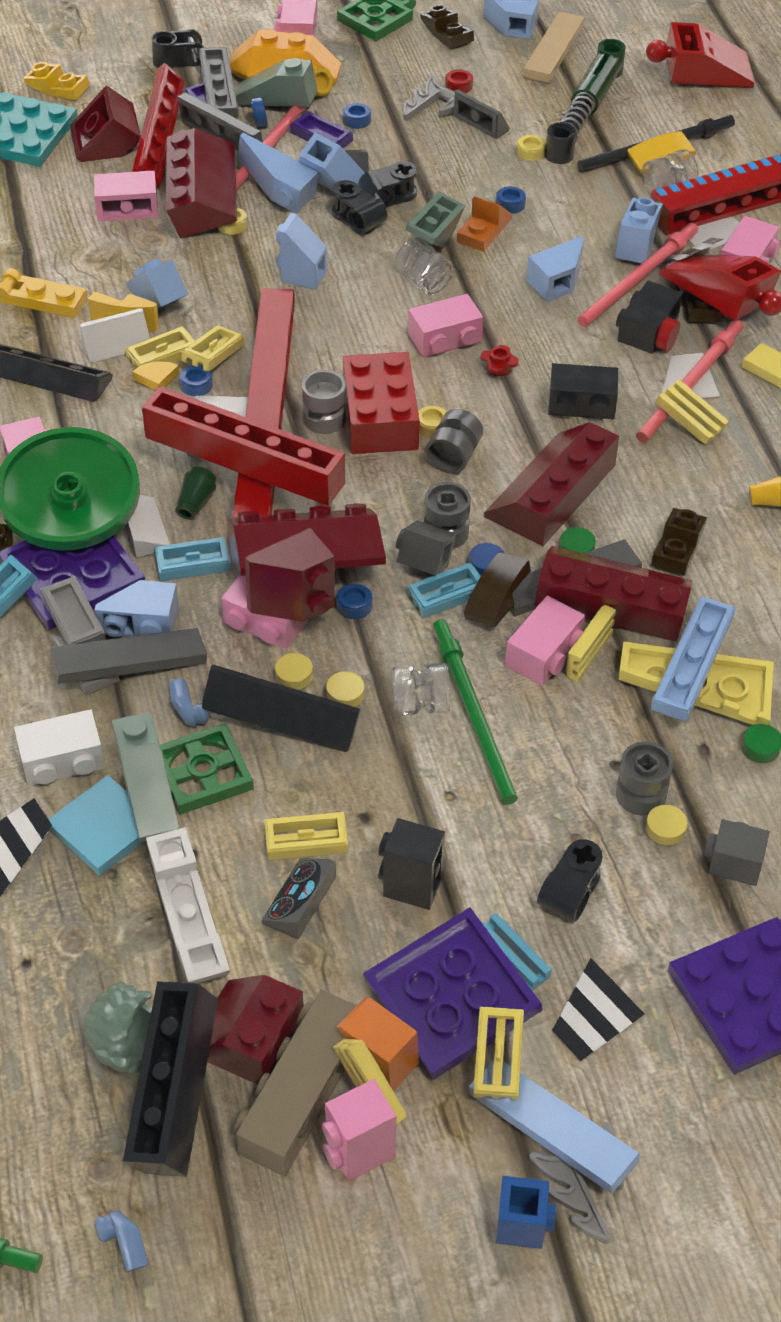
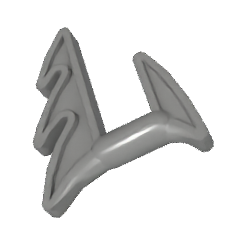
M430 76L425 85V94L421 92L420 87H417L414 91L413 104H411L410 100H405L403 106L404 121L410 120L439 98L448 101L439 108V117L454 113L455 92L440 85L435 76Z
M604 1122L602 1128L615 1136L610 1123ZM531 1152L529 1155L530 1162L545 1177L568 1188L563 1189L549 1185V1196L571 1211L582 1215H573L571 1224L585 1235L603 1244L609 1243L610 1234L581 1173L555 1154L547 1155ZM623 1180V1182L617 1187V1190H622V1189H623V1187H624V1180Z

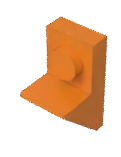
M474 196L472 198V216L457 232V243L484 252L510 222L512 214L496 203Z

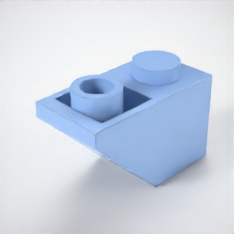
M484 0V18L504 36L531 40L537 24L539 0Z
M317 133L313 134L299 154V161L319 172L317 183L332 191L334 184L342 180H349L358 184L359 179L365 173L340 145Z
M647 197L632 198L620 224L615 258L643 263L648 259L663 203L654 202V200Z
M290 213L284 224L279 225L276 233V242L280 243L277 266L281 268V282L316 290L327 272V246L297 214Z
M581 236L528 256L526 281L546 302L574 291L582 263L584 239Z
M160 258L152 260L133 271L134 278L126 282L128 289L135 296L157 303V309L188 295L172 259L161 263Z
M139 580L96 604L95 615L105 631V635L133 637L174 631L179 610L176 583Z

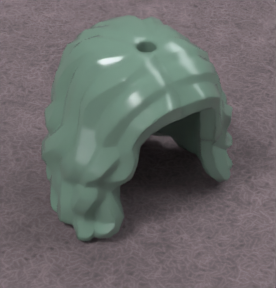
M121 981L116 985L109 986L106 992L99 993L96 1002L91 1005L86 1015L84 1036L100 1062L106 1066H111L119 1072L125 1071L129 1074L139 1075L152 1007L146 1005V1001L151 999V992L136 991L133 985H128Z

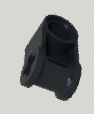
M194 29L154 33L152 35L153 65L159 68L165 63L171 69L175 67L199 66V49L205 48L202 45L203 41L200 33Z
M399 161L393 165L364 173L359 179L358 185L374 197L379 198L386 208L402 202H409L417 196V187L414 185L417 168L409 161Z
M342 180L334 184L333 194L336 200L332 207V215L335 219L349 226L355 233L359 235L364 234L387 220L388 214L384 203L379 198L362 189L357 183Z
M579 839L572 842L567 847L555 869L545 879L538 894L537 904L576 922L582 915L591 894L600 881V866L603 855L599 845L587 839Z

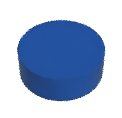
M262 97L251 99L250 103L256 127L268 126Z
M362 103L349 104L343 109V123L347 127L354 129L365 128L371 123V109Z
M504 187L496 193V204L502 206L511 214L519 213L525 208L526 194L517 187Z
M189 366L182 370L179 375L180 388L189 396L205 395L213 387L211 371L203 370V366Z
M492 543L478 544L470 551L469 563H472L481 576L498 552L504 553V551Z
M348 584L337 592L336 608L343 617L361 619L371 612L373 596L366 586Z

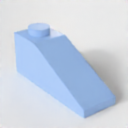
M245 133L240 135L238 160L271 201L297 214L315 196L319 172Z

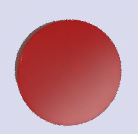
M452 70L445 76V87L454 92L458 89L468 93L473 88V76L466 70Z
M669 317L664 319L656 336V348L666 352L672 349L680 330V321Z

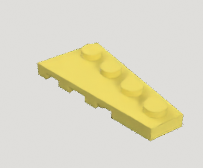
M623 641L618 679L656 692L676 648ZM717 654L695 706L752 725H769L771 719L774 662Z

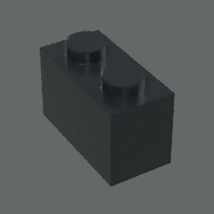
M647 280L640 291L636 290L629 306L626 309H621L616 320V327H619L617 341L653 354L656 350V336L664 319L669 317L677 320L679 318L683 293Z
M552 363L548 415L615 420L619 368Z
M397 818L392 832L384 833L379 846L378 855L382 856L383 860L380 865L378 878L383 880V897L423 909H431L443 878L445 831Z

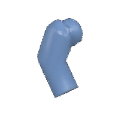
M183 679L172 680L169 684L171 701L185 724L196 727V724L207 723L209 720L207 710L202 708V703L192 706L186 681Z
M109 1211L110 1215L100 1216L96 1219L95 1225L100 1241L107 1242L110 1239L117 1238L126 1272L149 1265L142 1236L135 1223L120 1211Z

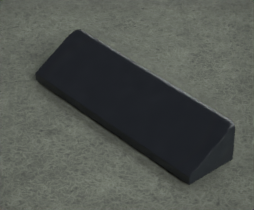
M0 344V378L95 402L100 398L113 377V374L108 371Z
M212 665L210 668L202 700V708L204 710L342 752L349 751L360 713L359 708L217 665Z

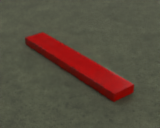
M165 63L157 69L132 172L155 171L156 188L162 182L166 165L167 137L173 134L179 110L178 96L182 94L185 81Z

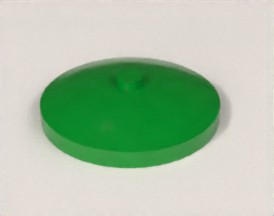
M61 427L43 431L17 445L0 466V514L7 526L16 535L39 547L53 550H76L96 545L121 530L130 520L138 505L140 481L133 457L120 442L96 430L81 427Z

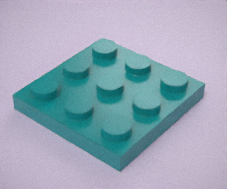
M0 92V158L41 167L69 131L70 124L78 117L77 108L40 101L36 98L13 95L9 92Z

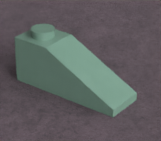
M298 58L283 60L238 83L234 89L237 105H251V99L262 97L264 106L309 107L318 91L312 60H300Z
M438 191L407 224L405 230L432 245L443 247L453 236L466 205Z
M147 712L112 720L116 748L140 842L146 841V837L179 829L152 713Z

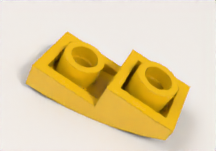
M47 62L36 63L32 66V70L23 78L25 84L42 93L69 100H77L90 86L87 75L64 74L60 64H48Z
M682 131L656 136L627 150L630 159L642 177L666 163L671 169L696 155L695 149Z
M94 292L88 298L91 321L142 308L148 332H156L159 329L157 303L132 294H128L123 301L98 292Z

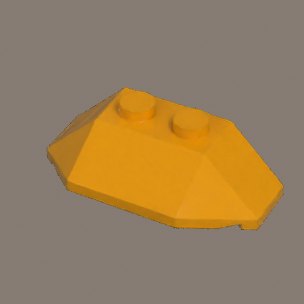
M272 29L256 31L232 52L229 60L231 74L234 73L237 77L244 80L283 60L292 58L312 60L313 67H326L332 74L333 84H336L341 70V62L313 35H304L300 32H276Z

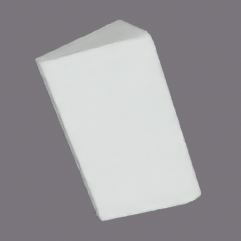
M142 308L79 324L83 350L90 363L125 355V348L150 339Z
M140 495L136 510L126 523L136 558L155 554V547L170 545L154 497Z

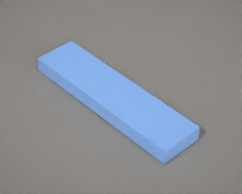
M700 596L652 700L650 710L685 722L688 721L734 618L736 607Z
M494 1060L485 1069L484 1084L492 1085ZM503 1061L502 1086H510L511 1066ZM520 1073L519 1101L510 1100L508 1097H501V1100L492 1099V1096L475 1098L611 1194L640 1162L637 1151L522 1073ZM473 1081L472 1084L469 1086V1093H470V1096H472L473 1098H474V1081Z

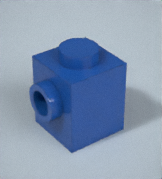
M502 1176L496 1233L497 1244L542 1249L545 1232L554 1233L556 1204L548 1203L550 1181Z

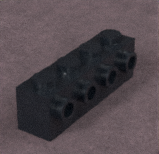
M157 981L123 1156V1162L145 1174L187 1177L218 1004V999L199 983Z

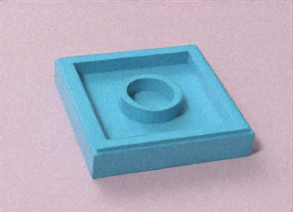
M109 775L105 776L49 818L53 825L50 831L98 876L102 875L143 843L139 840L128 792Z

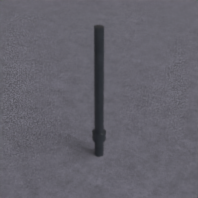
M732 115L716 120L709 118L699 121L696 126L679 131H682L688 140L700 136L707 138L714 136L717 131L733 127L735 120ZM639 143L579 160L577 162L580 172H584L630 158L627 150Z

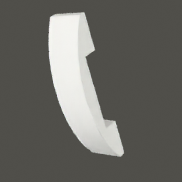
M186 827L146 837L164 910L187 982L200 983L230 974L219 934L216 933L197 871V863Z

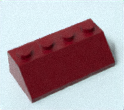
M196 128L177 131L167 137L166 212L180 238L237 221L235 146L230 141Z
M591 422L558 433L484 512V517L544 546L615 467L619 435Z
M366 504L345 505V510L331 511L329 506H314L309 508L308 513H295V509L288 508L274 510V515L260 516L257 511H244L238 513V518H228L230 558L240 576L246 575L245 557L309 528L314 531L334 554L335 568L386 564V554L378 516L372 509L366 508Z
M552 545L547 551L540 573L534 606L537 607L546 596H549L584 614L585 619L592 620L600 608L607 605L616 609V615L613 617L615 619L613 626L677 642L688 604L692 580Z

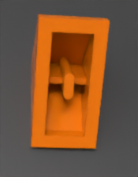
M365 997L336 1026L345 1039H358L365 1042L393 1091L419 1064L418 1032L370 997Z

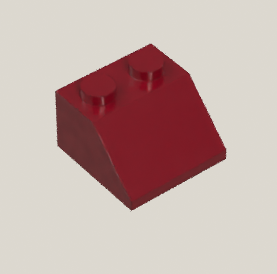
M107 85L70 124L76 159L80 162L123 157L129 149H133L138 144L141 137L133 103Z
M311 528L245 557L247 609L250 613L304 622L334 608L335 556Z
M266 975L228 980L217 998L218 1004L207 1061L257 1085L266 1072L271 1074L278 1063L276 1060L278 1050L286 1037L292 1038L298 1029V1017L304 1006L303 991Z

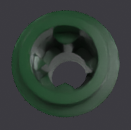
M196 466L184 474L175 512L180 517L193 520L216 491V477L211 471Z

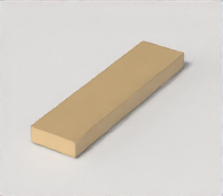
M559 11L523 68V77L550 83L582 30L585 17Z

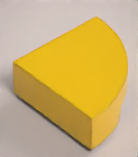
M171 362L147 363L132 371L133 380L153 390H157L159 386L166 387L179 374V365Z

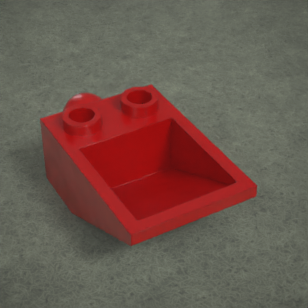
M671 22L667 42L665 43L658 39L653 40L646 48V56L651 62L660 63L666 59L671 83L679 85L701 84L754 88L755 82L747 52L700 24Z
M693 255L662 268L659 274L717 308L723 316L737 320L759 308L768 316H775L781 312V293L774 290L781 270L756 256Z

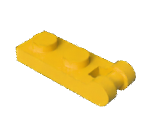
M13 268L5 271L1 279L2 282H0V302L72 318L77 317L88 299L86 288L24 276Z

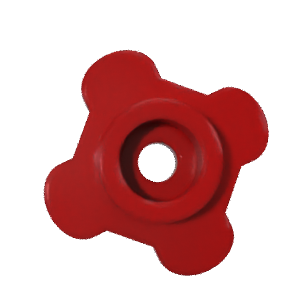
M500 345L492 348L491 351L485 350L481 353V360L486 362L487 371L494 376L508 375L512 368L517 367L519 364V359L510 353V348L506 345Z

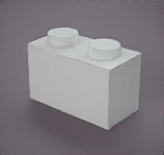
M92 709L14 727L28 787L37 784H48L58 779L75 775H86L96 770L105 769L101 743Z

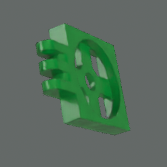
M355 0L337 10V21L376 42L413 20L412 9L416 6V0ZM357 11L364 13L359 17L353 16ZM389 11H392V12H394L397 16L392 17V16H390V15H388V14H386V13H388ZM376 12L379 13V15H371V13ZM379 21L382 24L375 28L368 23Z
M226 723L160 744L172 799L180 815L254 790L253 779ZM203 746H214L224 751L212 754L211 752L204 751ZM187 751L189 756L187 763L170 769L176 757L182 752ZM200 762H207L210 765V769L206 772H199L195 767ZM235 764L237 772L234 780L220 785L216 776L218 770ZM190 779L199 780L204 790L189 795L179 789L178 783Z

